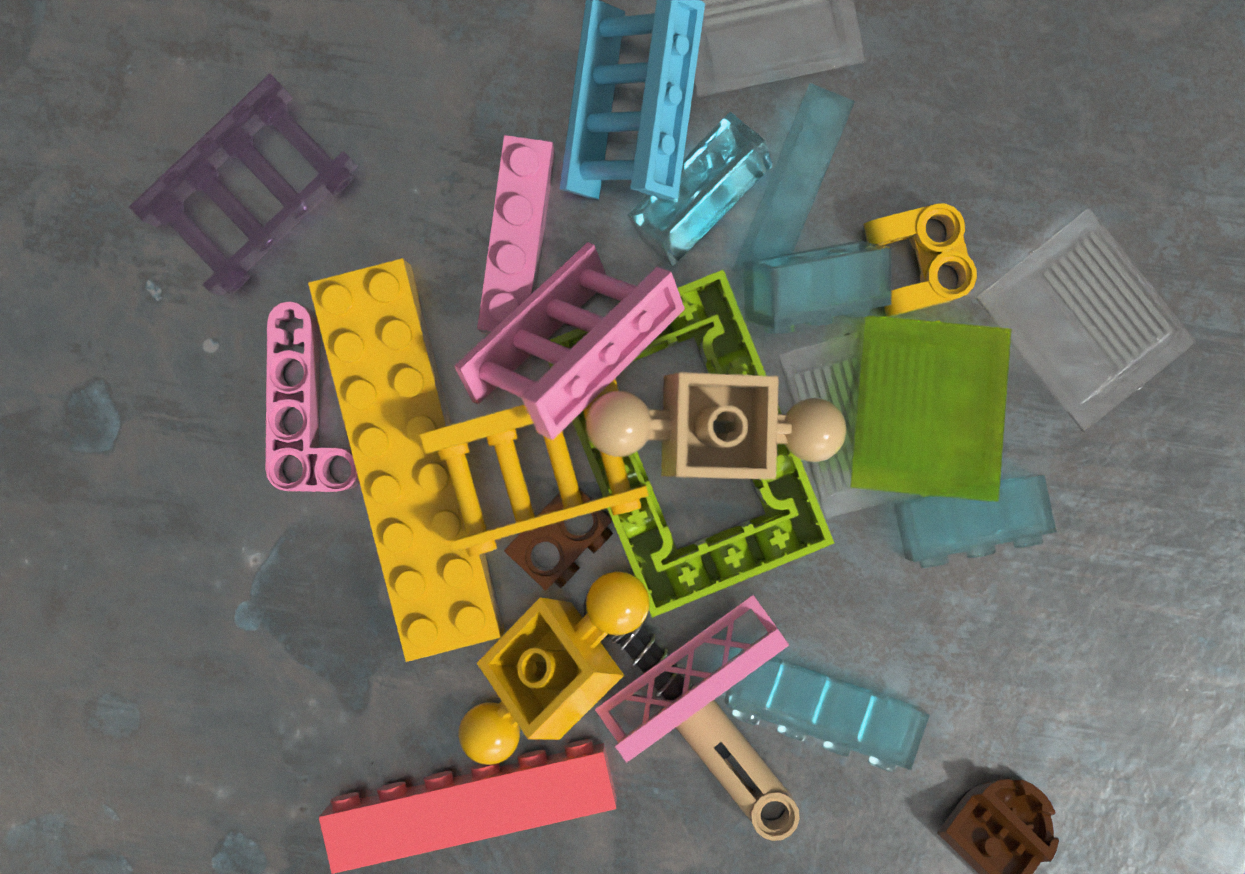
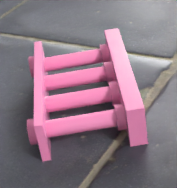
M587 242L454 367L472 402L479 405L497 387L522 398L538 433L553 440L685 308L671 271L656 267L637 286L606 275L595 245ZM596 293L621 301L605 317L581 309ZM564 323L588 332L572 349L547 340ZM530 355L554 364L537 382L513 372Z

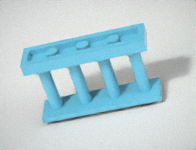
M586 0L560 190L590 199H599L602 180H631L630 189L661 199H678L705 2L700 0H657L655 13L625 16V11L601 0ZM652 34L648 62L618 64L623 36ZM645 82L641 111L611 112L615 84ZM638 131L634 160H605L608 132Z

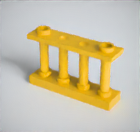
M616 379L583 409L585 419L591 405L599 397L612 391H619ZM525 404L420 434L425 454L439 452L440 459H446L467 536L457 538L450 543L453 552L466 548L468 557L497 549L496 539L611 507L613 516L642 508L640 498L649 496L647 487L642 485L631 489L623 458L607 455L600 451L612 494L583 502L562 430L553 440L545 436L543 437L564 508L535 516L513 441L518 439L515 429L534 424ZM487 438L489 447L494 446L516 521L488 530L486 529L465 455L470 452L467 443Z

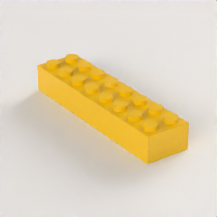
M401 258L308 282L405 661L408 662L501 638L505 628L486 555L482 553L468 557L466 548L453 552L450 542L467 536L447 462L446 459H440L439 452L425 454L420 434L451 426L452 423L411 264Z

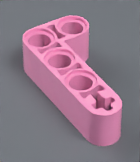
M284 302L275 306L270 312L267 321L266 475L274 487L283 491L337 492L353 489L360 482L351 449L319 447L320 327L317 316L311 309L294 302ZM295 316V318L303 320L304 324L303 328L295 329L293 334V332L285 330V323L293 321ZM284 345L304 347V353L290 350L284 351ZM298 360L303 366L304 375L300 383L290 386L284 380V368L289 362ZM295 407L303 416V425L299 432L290 434L284 428L283 417L289 409ZM291 455L298 458L303 467L302 475L296 482L286 479L282 470L284 461ZM337 456H343L351 465L350 477L344 483L337 482L330 474V464Z

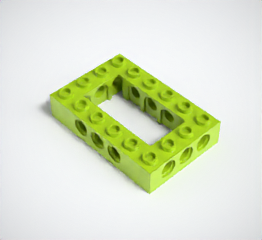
M724 270L678 287L677 289L685 310L632 361L634 362L694 337L708 374L767 376ZM577 328L550 339V341L572 349L588 332ZM548 362L550 368H552L554 364ZM778 405V414H782ZM582 410L572 420L602 496L611 495L600 451L593 445L588 436L586 419ZM777 444L776 479H751L765 514L679 549L676 548L638 452L622 456L631 489L646 485L649 496L640 498L642 508L614 516L611 507H608V511L634 575L643 583L648 592L649 612L652 618L835 544L801 459L793 455L785 444Z

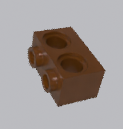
M578 485L582 501L586 502L593 500V498L590 497ZM560 493L538 515L564 508ZM604 509L591 512L593 526L585 533L571 531L566 524V520L524 531L508 545L504 552L545 591L553 583L561 589L580 569L574 561L584 550L588 548L594 554L611 537L613 532L607 526L612 522V518ZM541 542L554 544L560 554L559 562L550 568L539 566L533 558L535 545Z

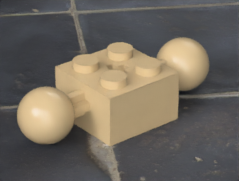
M703 373L664 375L663 410L648 409L645 403L632 393L612 391L602 395L591 405L586 418V429L591 442L597 449L607 455L616 457L627 456L641 449L647 440H662L661 476L776 479L777 444H785L793 455L805 461L819 462L829 459L839 451L844 443L846 424L842 413L835 405L819 398L802 400L793 405L787 414H778L779 376ZM715 420L725 423V431L723 433L716 434L714 432L713 422Z

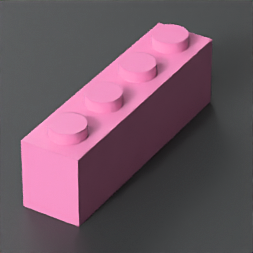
M504 135L477 330L482 333L489 334L536 290L555 158L553 142Z

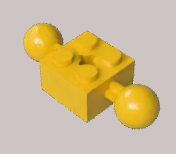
M615 571L602 575L591 585L586 598L587 614L583 618L571 602L540 597L477 662V665L502 701L499 704L494 702L478 704L464 715L458 731L459 742L464 753L470 759L480 764L493 765L503 762L516 750L520 739V729L527 739L560 740L624 676L623 672L601 644V641L608 634L625 635L631 633L644 622L650 603L648 592L643 583L635 576L626 572Z

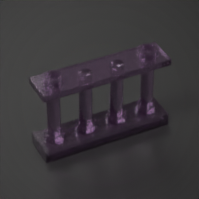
M270 73L129 206L145 223L157 227L160 223L163 225L169 224L215 272L202 285L209 292L220 296L225 292L232 294L241 288L250 277L247 271L329 193L335 196L342 192L354 179L352 172L358 167L344 151L332 160L287 112L289 108L287 103L293 97ZM265 124L267 126L274 125L319 173L299 193L252 145L254 142L252 136ZM230 157L232 159L239 158L284 206L265 226L217 178L219 176L217 170ZM195 190L197 192L204 191L249 238V241L230 259L183 212V202Z

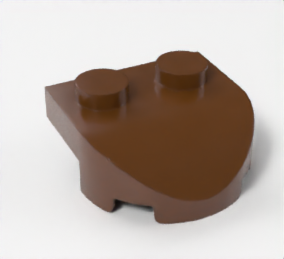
M1003 779L974 787L965 794L937 832L978 874H1033L1041 862L1052 861L1059 843V838L1054 837L1051 818L1052 815H1055L1054 807L1038 787L1024 780Z

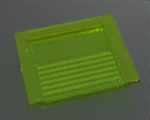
M865 315L860 355L850 488L914 494L921 497L934 496L999 502L1012 329L946 323L939 320L924 321Z

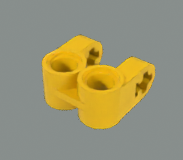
M945 203L933 204L881 217L863 224L869 248L909 239L912 247L916 250L921 271L920 283L881 293L886 317L951 302L967 295L974 287L977 279V270L973 260L968 256L963 236L965 233V221L961 213L954 206ZM929 219H936L944 224L947 233L944 242H935L928 237L926 224ZM941 265H948L956 271L958 283L954 289L944 288L939 283L937 273Z

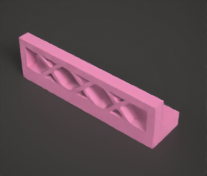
M752 595L606 700L595 711L616 739L617 744L615 747L627 763L788 647L789 644L755 596ZM750 609H752L768 631L752 644L731 641L734 621ZM728 626L726 640L712 638ZM704 642L725 646L722 666L713 672L692 669L694 651ZM730 647L744 649L728 661ZM688 655L686 668L672 666ZM664 671L685 674L682 695L673 701L652 698L655 678ZM691 676L704 678L689 689ZM649 683L647 697L634 695L635 692ZM624 700L646 703L642 724L628 734L624 732L610 712V710ZM651 704L664 706V708L649 718Z

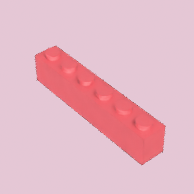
M592 739L579 740L565 745V752L547 756L545 750H536L518 756V763L500 766L499 763L493 765L477 764L471 767L472 773L453 777L452 771H444L425 777V784L406 788L405 782H396L378 788V795L360 798L358 792H353L332 798L330 800L331 805L327 806L319 816L331 874L615 810L617 798L604 743L593 745Z

